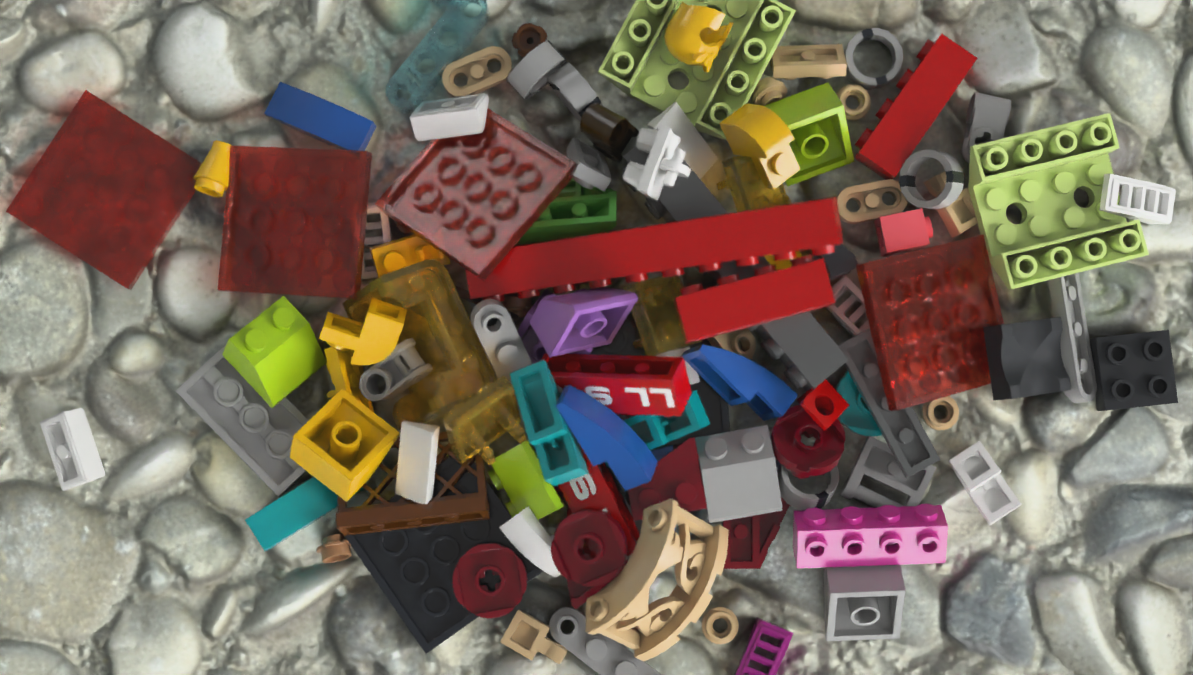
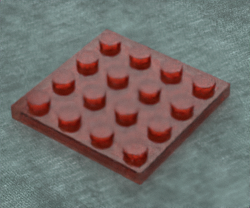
M85 90L6 212L131 290L195 193L194 185L196 180L193 177L202 163Z
M488 108L485 128L482 133L431 140L375 204L384 214L484 281L574 177L572 172L577 164Z
M231 146L218 290L223 292L360 300L372 153L357 150Z
M984 235L856 265L889 411L901 410L991 384L983 327L1003 325L1004 321Z

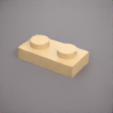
M842 44L777 46L770 59L773 78L794 80L803 77L829 79L834 76H846L847 63Z

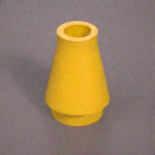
M213 141L210 151L193 177L196 181L194 188L197 191L212 197H222L224 191L229 189L232 155L235 149L232 145L222 141Z

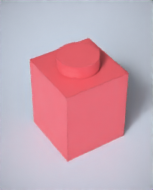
M923 208L881 216L874 221L881 257L900 251L925 248L930 244L929 238H933L932 223L929 216L924 217Z

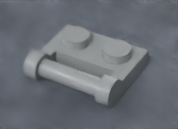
M867 436L855 464L842 487L840 496L849 500L855 498L874 508L883 505H893L896 507L917 506L920 504L936 467L930 465L910 477H905L888 444ZM863 475L908 495L904 505L860 485Z

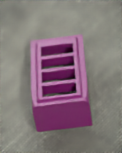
M757 617L734 675H744V673L749 675H776L794 633ZM765 633L779 639L778 645L775 646L761 640V634ZM756 646L774 653L772 660L754 653ZM750 659L768 666L767 672L764 673L748 666Z

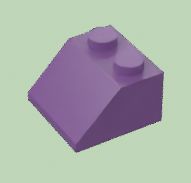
M608 287L589 290L583 288L574 293L560 296L553 294L543 298L538 303V307L529 323L549 357L611 344L637 302L638 297L635 292Z

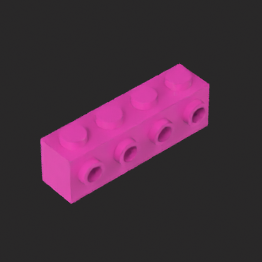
M919 504L917 506L902 507L883 505L875 508L848 506L843 509L808 508L806 510L793 511L792 548L797 569L946 563L948 524L941 505Z

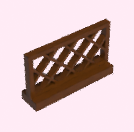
M481 428L439 432L438 448L441 452L437 455L436 467L447 455L461 467L448 482L435 473V479L444 487L428 504H421L402 497L398 502L388 503L382 498L380 494L393 479L396 481L398 464L391 471L380 463L378 467L388 475L375 490H372L366 484L362 486L371 495L361 506L347 507V502L337 495L338 512L336 513V524L339 531L344 536L490 519ZM400 437L396 439L391 448L399 450ZM474 439L475 451L465 462L451 452L459 440ZM440 442H449V443H448L446 446H443ZM475 460L477 472L470 467ZM468 471L477 478L478 492L462 494L453 486ZM449 491H451L453 494H455V495H451V496H446V494H447ZM377 499L382 504H373V502Z

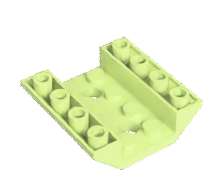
M636 0L598 73L629 97L660 113L674 102H677L697 131L727 140L719 123L748 103L796 10L777 0ZM682 2L687 5L706 6L724 13L725 17L720 26L727 25L730 22L734 23L717 57L713 60L709 72H704L703 66H691L679 61L671 55L666 47L664 39L666 27ZM676 71L683 72L687 75L689 84L681 90L672 88L668 82V77L671 73Z
M1110 113L970 147L969 194L978 221L987 260L1008 290L1149 255L1139 219L1127 222L1125 217L1099 210L1104 174H1114L1108 154L1120 148ZM1076 189H1082L1088 194L1089 203L1086 208L1078 206L1074 201ZM1118 193L1117 205H1119V202H1120V195H1119V193ZM1009 205L1017 206L1020 209L1022 219L1019 224H1013L1007 219L1006 209Z

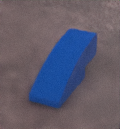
M279 82L264 113L276 121L360 159L376 128L373 121L282 82Z
M700 345L684 351L681 355L730 406L746 403L763 421L783 416L798 396L782 379L763 366L725 349Z
M572 385L564 387L555 406L592 465L596 466L607 462L625 491L651 481L658 461L633 429L611 409L589 394Z

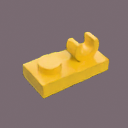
M439 227L369 247L380 284L450 264L442 230Z
M325 348L327 370L331 376L332 384L335 386V390L327 393V398L334 397L343 388L374 412L372 401L366 399L359 389V381L364 373L363 365L350 364L354 350L348 348Z

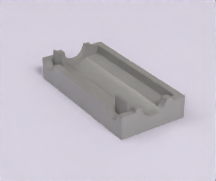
M225 344L186 380L176 392L280 498L306 472L304 468L290 458L293 435L309 420L287 398H284L275 407L271 408L224 358L222 354L226 347Z

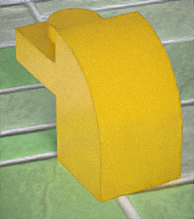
M745 104L719 123L733 154L751 157L765 188H777L800 170L789 145L795 138L785 122L769 108L762 105Z
M372 298L363 323L327 312L319 339L326 341L328 345L336 349L348 348L354 350L350 364L364 366L376 364L387 358L395 349L405 322L407 309Z

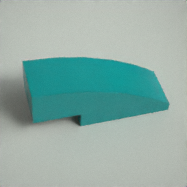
M542 360L509 373L529 443L535 446L544 480L553 486H557L589 474L580 444L555 406L560 397V392L546 361Z
M696 390L692 392L681 416L636 415L624 420L643 440L649 450L710 425Z
M313 477L245 519L264 551H268L337 508V494ZM361 487L352 497L359 494L365 489Z

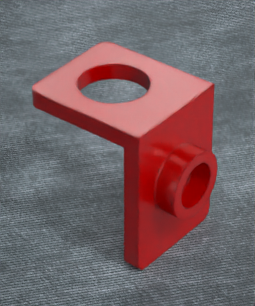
M826 379L814 389L803 393L797 399L801 407L823 430L828 429L849 406L846 400ZM821 408L829 411L830 415L821 414Z

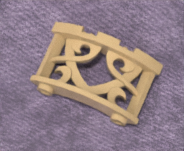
M668 499L644 510L640 536L629 561L607 587L586 600V632L591 635L600 633L633 649L634 657L642 661L656 657L680 640L678 634L683 631L690 621L693 623L698 621L713 596L708 593L713 585L716 574L722 575L727 556L729 530L720 524L713 527L680 508L678 502L673 499ZM676 525L679 527V536L675 532ZM675 564L676 587L668 597L660 598L648 605L649 588L655 578L665 569Z

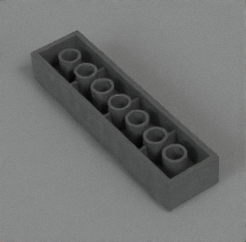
M635 146L625 154L622 162V178L627 165L631 161L645 165L649 153L642 152ZM683 159L682 164L690 168V166ZM692 169L688 178L677 176L673 188L663 185L658 201L646 197V202L644 203L657 220L663 217L666 222L728 213ZM626 182V184H627L634 192H636V191L638 190V189H636L634 186H632V185H630V184H628V183ZM759 256L758 264L737 267L736 260L721 262L722 269L700 273L703 276L709 273L716 283L717 279L734 274H739L740 280L754 277L753 270L771 264L764 256ZM809 311L748 327L751 332L756 330L764 341L760 345L773 361L780 359L787 370L783 373L796 389L803 387L805 391L814 389L849 360Z

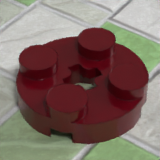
M801 405L788 408L783 416L778 417L770 436L776 459L785 468L790 470L795 477L800 479L822 475L831 471L838 464L842 456L846 440L844 428L838 419L828 429L823 430ZM821 408V414L830 415L829 411ZM804 434L807 438L814 437L816 440L813 446L803 444L801 442V435Z
M584 509L569 515L560 522L551 544L552 559L560 574L568 580L572 579L576 583H581L582 586L587 587L599 586L611 580L618 574L628 557V542L622 526L610 513L604 510ZM583 538H589L592 542H597L599 548L595 550L596 557L592 558L589 553L583 554L580 547L585 544Z
M483 543L469 549L459 559L452 577L453 590L458 602L469 612L474 613V615L489 619L502 617L510 613L521 602L528 581L527 571L522 559L513 549L499 543ZM486 570H492L494 575H500L501 582L495 584V590L489 591L487 585L480 584V578L485 577Z

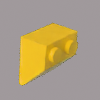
M342 388L293 435L290 458L347 502L372 477L400 432Z

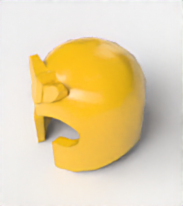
M682 2L666 27L665 44L674 58L691 66H703L704 72H709L713 60L717 57L734 23L730 22L727 25L720 26L725 17L724 13L706 6L687 5Z

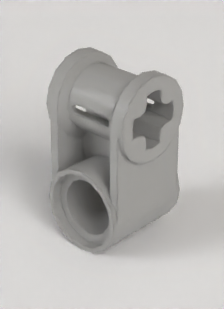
M978 92L973 93L967 110V124L962 144V155L969 164L970 147L977 145L975 143L979 140L986 143L1003 139L1011 110L1010 99Z
M413 338L404 340L396 345L393 352L387 358L374 364L361 375L359 389L366 399L371 401L393 399L411 385L422 380L433 370L431 364H425L415 349L416 342ZM380 375L386 381V388L383 393L377 386V380Z

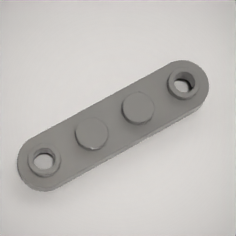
M1079 273L1045 282L1050 291L1052 303L1050 309L1051 318L1061 317L1062 321L1061 356L1071 385V390L1064 391V393L1072 402L1083 403L1090 402L1095 398L1097 384Z
M486 299L479 302L473 308L470 316L471 324L520 424L524 426L509 373L532 365V362L504 305L497 300ZM498 318L495 325L487 326L489 319Z
M562 607L551 616L549 627H551L550 634L554 640L599 675H662L645 661L635 658L634 653L623 644L600 633L594 635L587 633L586 615L578 609ZM571 620L575 625L574 630L570 633L563 632L560 628L562 621Z

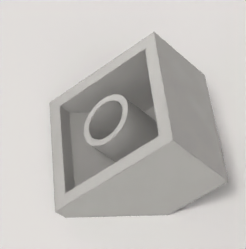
M767 425L695 438L709 523L782 511L775 456Z
M901 565L824 568L823 596L826 641L899 639L906 592Z

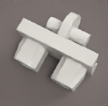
M660 125L659 130L642 128L636 141V148L642 152L649 153L645 165L631 161L626 167L623 179L647 198L658 201L663 185L673 188L677 176L688 178L691 172L690 168L682 164L686 152L678 149L681 138L672 133V129L667 126Z

